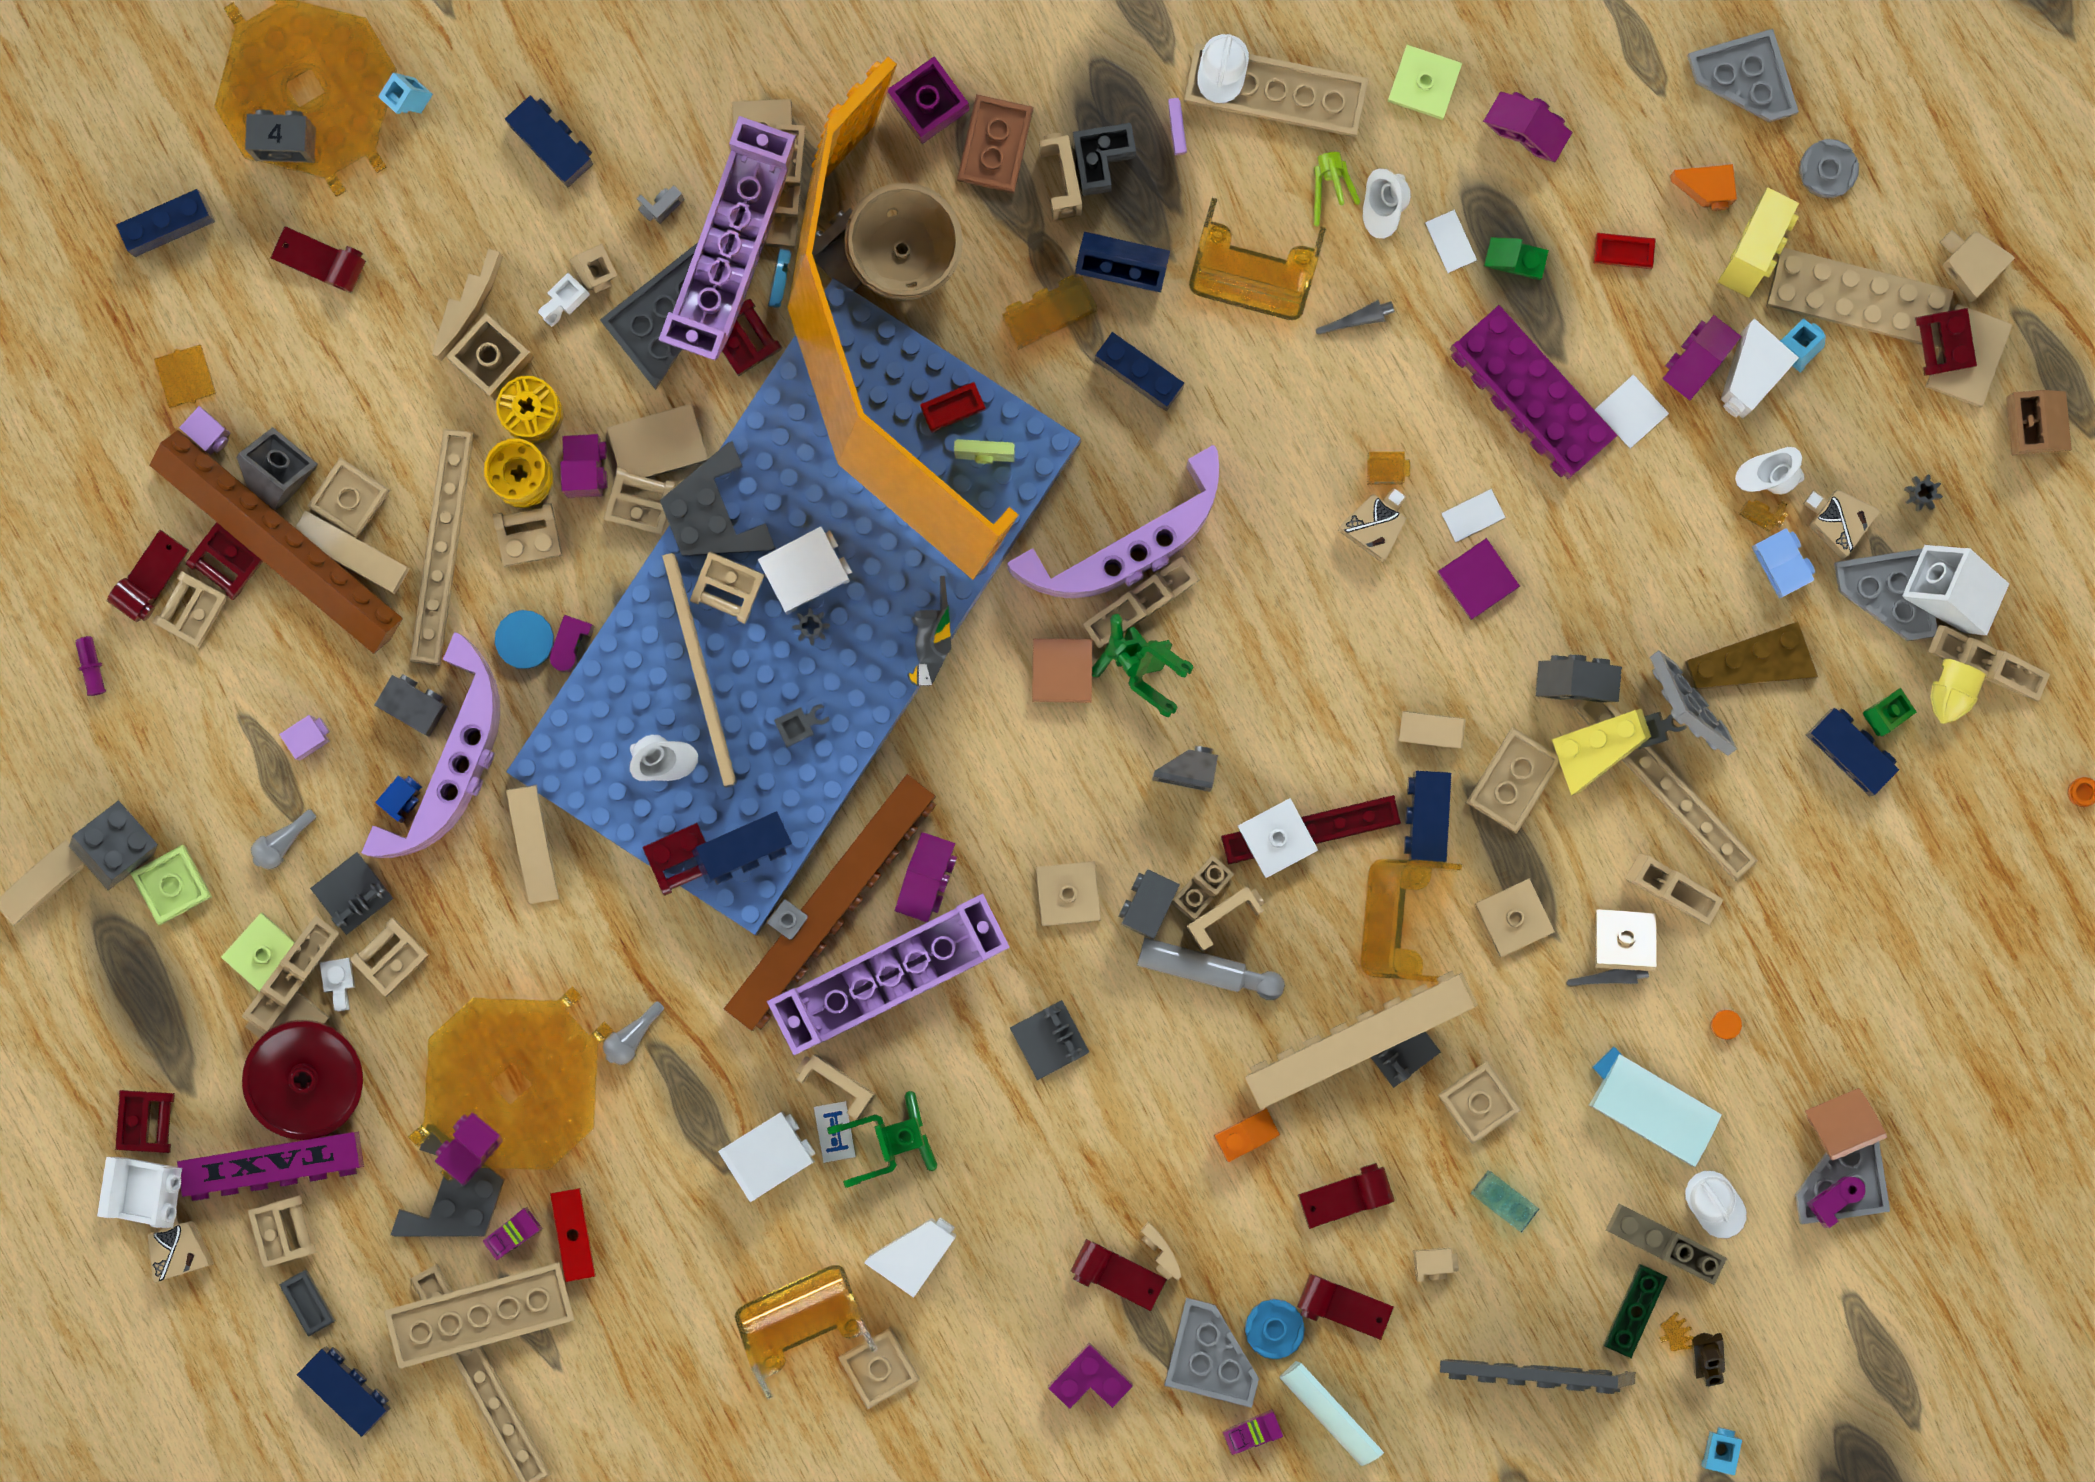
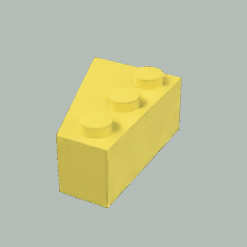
M1767 187L1755 207L1736 249H1734L1730 256L1731 260L1721 274L1718 283L1749 298L1763 276L1769 278L1777 262L1772 259L1775 253L1781 254L1788 239L1783 236L1786 230L1792 231L1799 216L1794 213L1799 203Z
M1642 709L1634 710L1552 739L1571 796L1579 794L1589 784L1651 738Z

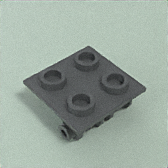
M358 852L310 888L332 916L331 919L338 928L340 927L346 935L394 899Z
M1062 1000L1010 1027L1037 1080L1090 1053Z
M1423 1032L1372 1056L1371 1059L1394 1088L1407 1080L1415 1071L1441 1053V1051L1429 1035Z

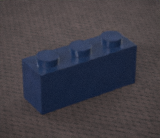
M530 95L505 118V121L568 188L593 165L589 157L592 152L581 140L577 144L569 136L572 131L561 119L557 123L549 115L552 110L541 98L536 101Z
M195 189L120 222L116 226L127 251L134 257H137L215 222V219L204 195L198 189Z
M1084 232L1075 274L1161 293L1170 250Z
M1114 332L1109 335L1095 355V361L1166 412L1184 388L1183 381Z
M1836 708L1830 709L1806 736L1869 797L1876 795L1899 771L1895 766L1896 759L1886 750L1881 752L1873 744L1875 739L1864 729L1859 731L1852 724L1854 719L1844 709L1841 708L1839 711Z
M1415 771L1413 777H1408L1407 795H1412V807H1406L1405 823L1411 826L1410 836H1405L1404 854H1409V861L1447 862L1452 773Z
M776 811L695 847L692 853L706 884L715 881L716 885L732 879L731 873L742 868L743 873L760 866L758 861L769 857L770 861L784 856L787 854L785 849L792 842Z
M326 1346L304 1366L297 1376L353 1430L363 1437L391 1409L386 1404L389 1400L378 1389L373 1391L365 1384L367 1378L358 1369L353 1368L351 1370L343 1363L346 1359L336 1348L332 1347L329 1349Z

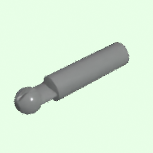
M1145 937L1137 966L1235 992H1239L1242 988L1257 991L1259 996L1266 1000L1279 998L1283 994L1285 987L1284 979L1276 972L1267 971L1262 974L1247 970L1245 964Z

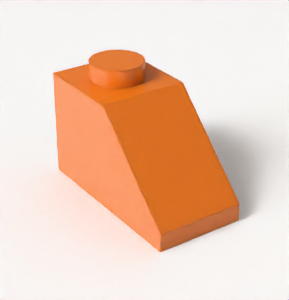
M1733 164L1674 170L1670 175L1673 184L1702 207H1711L1712 211L1729 209V205H1732L1737 199Z
M1266 1108L1214 1134V1137L1226 1161L1230 1162L1276 1138L1280 1134Z

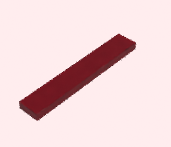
M1394 795L1301 817L1315 844L1401 824ZM1240 831L1221 836L1228 865L1255 859Z

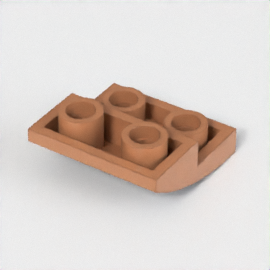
M1033 638L1032 702L1091 703L1092 639Z
M1860 1088L1805 1110L1807 1120L1818 1134L1822 1147L1832 1161L1887 1138L1883 1126Z

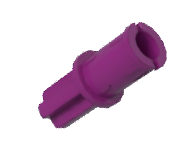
M91 636L81 637L75 643L81 667L78 669L83 673L87 696L106 693L100 670L102 663L98 662L93 638Z

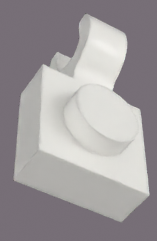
M567 273L547 292L551 300L543 305L538 313L552 327L560 320L563 310L570 315L590 293Z
M350 958L320 962L323 989L326 993L333 992L334 1010L337 1012L350 1010L347 989L355 988Z

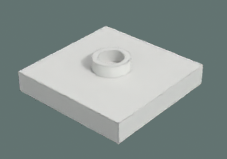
M1291 798L1238 825L1265 879L1318 851Z

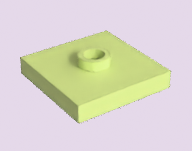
M1406 45L1387 102L1443 120L1462 63Z
M956 439L954 441L955 459L975 460L976 463L992 464L993 461L1015 462V444L1012 442Z
M185 845L177 847L130 873L158 925H162L212 898Z
M260 913L221 958L260 992L263 985L295 942L268 917Z

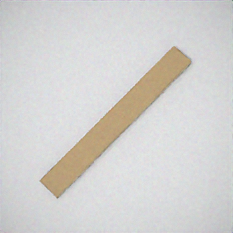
M445 428L443 430L410 662L441 666L474 439L473 432Z
M673 553L662 555L723 785L726 788L735 786L737 783L678 560Z
M1581 700L1573 707L1589 726L1621 715L1610 702L1600 703ZM1651 746L1641 749L1636 748L1622 759L1734 881H1737L1758 861Z
M438 1264L410 1278L421 1300L453 1292ZM480 1346L452 1354L454 1362L519 1482H538L551 1475L483 1347Z

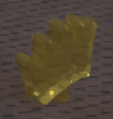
M1674 1312L1665 1322L1660 1324L1666 1335L1659 1339L1661 1343L1669 1341L1671 1351L1692 1349V1345L1687 1346L1684 1344L1694 1337L1692 1335L1683 1336L1692 1327H1681L1686 1322V1319L1682 1318L1681 1320L1674 1321L1676 1316L1679 1315L1678 1312Z

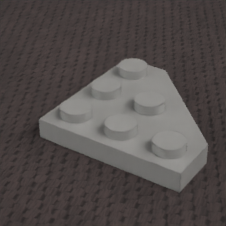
M1773 29L1691 52L1687 55L1696 84L1767 122H1773L1798 114V107Z
M1923 548L1834 563L1839 593L1906 641L1931 638L1936 634L1937 624L1935 616L1902 597Z
M1659 650L1650 656L1655 668L1652 672L1664 688L1661 692L1673 708L1671 710L1673 718L1680 725L1685 723L1696 737L1702 736L1713 750L1719 749L1727 756L1737 750L1727 727L1721 720L1717 721L1713 713L1707 708L1709 706L1697 689L1695 687L1691 688L1687 680L1681 675L1683 672L1679 666Z
M1879 1141L1833 1161L1827 1153L1823 1155L1795 1194L1800 1224L1819 1222L1806 1203L1843 1177L1859 1178L1864 1183L1866 1192L1861 1201L1849 1203L1834 1214L1837 1219L1890 1212Z
M1186 1297L1164 1385L1252 1408L1259 1378L1215 1304Z

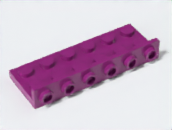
M1500 305L1451 346L1450 350L1453 352L1451 357L1461 368L1467 367L1473 374L1471 379L1475 385L1481 390L1486 388L1493 396L1490 400L1494 406L1501 412L1505 410L1512 417L1510 422L1513 427L1521 434L1525 432L1532 439L1530 442L1532 448L1539 455L1545 454L1552 463L1549 465L1559 477L1565 476L1567 479H1570L1617 437V434Z

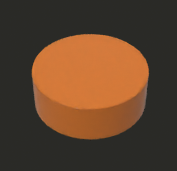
M2081 777L2072 781L2068 787L2070 801L2078 807L2093 805L2095 803V781L2088 777Z
M1721 1010L1713 1016L1711 1029L1720 1039H1733L1740 1033L1742 1021L1736 1012Z

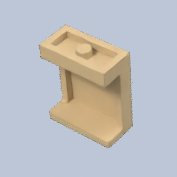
M1061 133L1045 135L1044 140L1039 141L1040 157L1058 156L1066 193L1065 196L1051 198L1053 221L1082 215V200L1069 136H1062Z
M1246 886L1186 926V929L1202 952L1214 944L1204 929L1244 902L1249 904L1256 916L1264 911L1261 905L1265 902L1255 888L1250 891L1248 886Z
M812 1055L811 1058L805 1056L796 1069V1072L800 1074L797 1081L804 1083L811 1072L815 1070L856 1097L847 1114L856 1120L859 1119L875 1093L818 1055Z

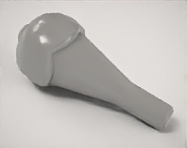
M308 809L292 824L266 837L260 836L251 847L253 863L258 867L261 866L268 870L278 867L284 861L283 856L299 833L316 819L313 811Z
M658 1001L655 1002L640 1018L617 1033L612 1032L603 1042L606 1060L617 1065H624L630 1062L635 1057V1050L649 1025L661 1014L664 1006Z

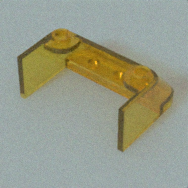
M1212 198L1189 281L1191 291L1200 297L1286 320L1300 318L1305 308L1326 228L1320 227L1315 248L1296 246L1289 251L1287 260L1230 245L1232 239L1230 229L1223 224L1212 221L1217 199Z
M1379 859L1371 864L1367 878L1360 966L1366 975L1377 978L1438 983L1436 978L1440 976L1422 975L1423 960L1416 951L1401 949L1406 889L1420 890L1426 887L1430 882L1432 870L1459 872L1462 870V864L1404 859Z
M839 1265L828 1266L742 1305L735 1313V1321L750 1367L767 1399L773 1397L767 1377L778 1373L786 1363L784 1352L838 1328L840 1334L845 1338H856L863 1334L871 1351L878 1350L844 1268Z

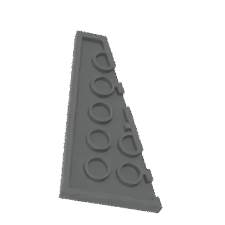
M698 243L600 319L655 390L682 351L678 347L659 341V337L668 312L673 313Z
M1440 1360V1373H1449V1379L1466 1380L1467 1375L1478 1376L1479 1382L1496 1383V1378L1507 1379V1384L1525 1385L1527 1380L1537 1381V1387L1555 1388V1386L1560 1387L1561 1384H1567L1566 1389L1574 1391H1585V1389H1591L1592 1386L1596 1387V1392L1607 1394L1620 1392V1388L1635 1384L1636 1372L1629 1371L1612 1376V1371L1600 1369L1583 1371L1581 1368L1542 1365L1518 1367V1365L1513 1363H1494V1365H1490L1484 1361Z

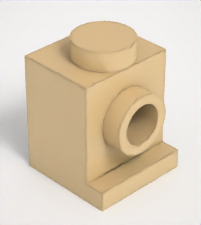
M603 244L580 253L569 260L571 265H574L587 291L593 288L595 293H598L612 286L610 280L618 276ZM589 267L596 270V277H593Z
M1449 1247L1413 1250L1415 1276L1418 1282L1424 1281V1275H1429V1280L1447 1279L1446 1273L1459 1271L1457 1253L1452 1254V1249Z

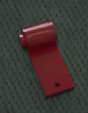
M284 226L270 259L348 293L353 292L366 263L361 258L363 253L352 247L346 246L345 250H338Z
M159 530L128 577L121 579L111 590L107 602L136 623L141 619L146 621L155 609L153 603L189 552V549L164 531Z
M1377 1163L1366 1165L1360 1168V1174L1298 1194L1308 1228L1311 1229L1364 1210L1378 1208L1394 1202L1395 1199L1385 1168H1378Z
M1088 1239L1085 1240L1070 1270L1075 1274L1073 1280L1089 1287L1091 1282L1098 1284L1149 1311H1152L1167 1281L1166 1278Z
M1309 1274L1297 1305L1298 1308L1302 1309L1301 1316L1317 1321L1319 1316L1327 1318L1379 1340H1382L1394 1309L1392 1305L1313 1274Z

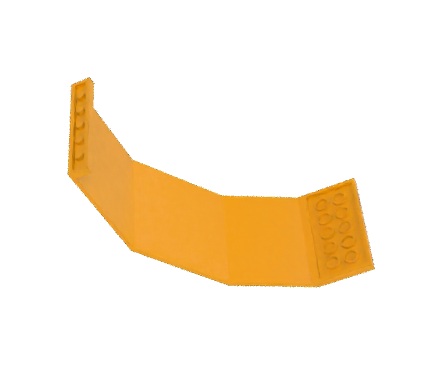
M887 57L882 63L876 61L867 71L866 75L868 77L861 85L857 82L847 93L848 99L842 106L837 103L827 115L828 121L825 123V130L820 136L822 140L817 146L819 150L814 155L816 159L811 165L813 171L808 187L787 308L838 465L974 580L991 561L1019 514L1009 507L994 524L991 523L864 414L812 255L825 179L876 125L897 63L890 57Z

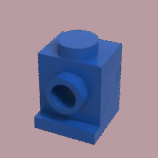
M398 775L375 803L397 822L403 823L406 818L402 816V813L404 811L409 813L417 805L419 799L416 797L420 794L419 790L422 786L410 776L404 779Z

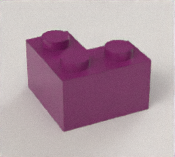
M1500 91L1483 120L1498 136L1520 142L1535 157L1551 162H1556L1573 133L1564 125L1565 120L1561 116L1548 110L1550 106L1539 98H1534L1533 101L1529 100L1518 92L1508 94Z
M1715 315L1707 323L1701 320L1681 347L1685 350L1680 356L1676 352L1665 365L1669 371L1662 379L1690 401L1742 336Z
M598 434L562 436L563 461H560L562 492L567 498L602 497L603 489H608V474L604 467H602V459H607L606 442H601Z
M924 832L921 833L904 877L895 912L924 922H929L932 912H939L943 896L938 894L939 891L944 893L950 876L946 875V872L952 874L957 856L952 854L956 843Z
M473 1112L469 1117L464 1114L453 1126V1129L456 1131L453 1134L454 1139L451 1142L446 1140L435 1152L438 1156L435 1162L462 1186L469 1182L503 1142L502 1137Z
M1089 1342L1048 1385V1389L1071 1409L1091 1387L1113 1408L1133 1387V1384Z

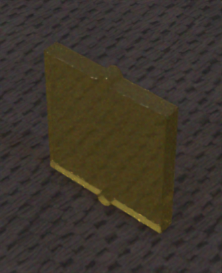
M201 344L184 350L175 349L174 353L154 359L169 408L189 402L195 404L198 399L216 394Z

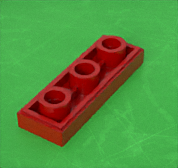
M581 1188L550 1193L565 1282L595 1277L596 1273ZM571 1229H575L578 1232L577 1240L569 1238V1231Z

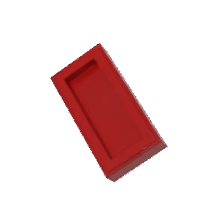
M1597 233L1593 263L1652 269L1656 238Z
M975 382L920 404L931 433L986 410Z

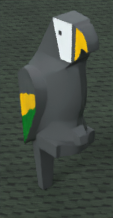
M940 576V611L920 610L916 611L914 617L911 618L912 623L918 628L915 648L919 663L913 669V672H909L907 676L908 680L916 686H931L947 654L951 650L949 605L947 603L945 576Z

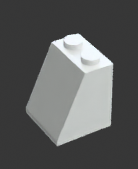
M1753 319L1740 334L1742 337L1738 341L1721 400L1725 403L1723 406L1725 410L1734 417L1739 415L1742 419L1758 405L1799 359L1797 355L1756 319Z
M1924 545L1902 597L1963 633L1987 635L2009 583L1969 548Z
M783 1111L718 1151L750 1202L815 1162L811 1156L816 1153L807 1139L801 1141L796 1131L800 1128L791 1114L786 1116Z
M941 1217L938 1221L931 1218L871 1254L865 1261V1264L914 1298L955 1239L956 1235L952 1232L955 1227Z

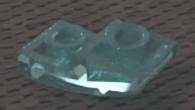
M1489 1170L1470 1193L1521 1233L1539 1211L1538 1207Z

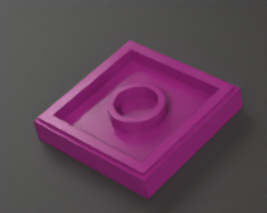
M1487 538L1437 572L1470 620L1520 587Z

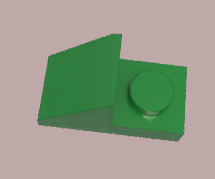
M1491 237L1484 267L1541 280L1549 250L1522 244L1523 239Z
M1899 688L1866 709L1863 715L1875 734L1883 737L1917 713L1903 690Z

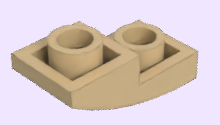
M1403 711L1399 741L1462 748L1466 719Z
M1212 855L1173 899L1171 904L1194 922L1234 876V873Z
M1147 1222L1141 1229V1232L1145 1235L1141 1240L1153 1251L1158 1247L1162 1250L1155 1258V1261L1159 1264L1156 1269L1166 1279L1170 1280L1173 1276L1178 1281L1181 1278V1273L1174 1254L1161 1234Z

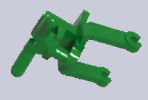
M1113 614L1110 618V643L1107 644L1105 651L1093 665L1092 676L1095 678L1100 677L1113 659L1116 660V665L1118 667L1122 666L1123 670L1130 677L1128 684L1131 690L1156 707L1161 715L1170 717L1171 713H1176L1177 705L1144 682L1142 677L1148 673L1161 671L1164 665H1167L1177 675L1185 678L1187 674L1192 673L1193 665L1170 651L1172 643L1169 640L1160 642L1151 640L1147 643L1135 627L1128 628L1124 638L1122 617L1119 614Z
M913 1091L906 1092L904 1096L909 1120L885 1126L882 1117L874 1114L827 1128L828 1134L831 1135L872 1121L877 1125L874 1127L884 1161L888 1162V1166L844 1180L845 1188L893 1172L897 1166L894 1155L917 1148L927 1170L934 1171L937 1169V1162L927 1135H922L920 1130L923 1123L917 1097Z

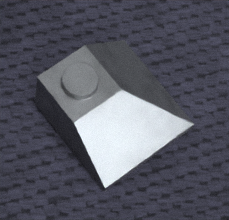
M273 427L242 450L236 457L247 488L274 511L290 500L318 465Z
M1195 746V751L1187 750L1155 770L1152 780L1210 792L1213 787L1218 755L1212 754L1213 749Z

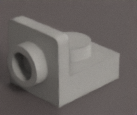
M674 185L669 190L667 188L662 190L654 200L656 203L653 206L641 194L636 198L641 205L638 208L640 213L649 221L654 218L659 224L685 200L682 193Z
M784 899L767 923L791 940L808 919V916Z

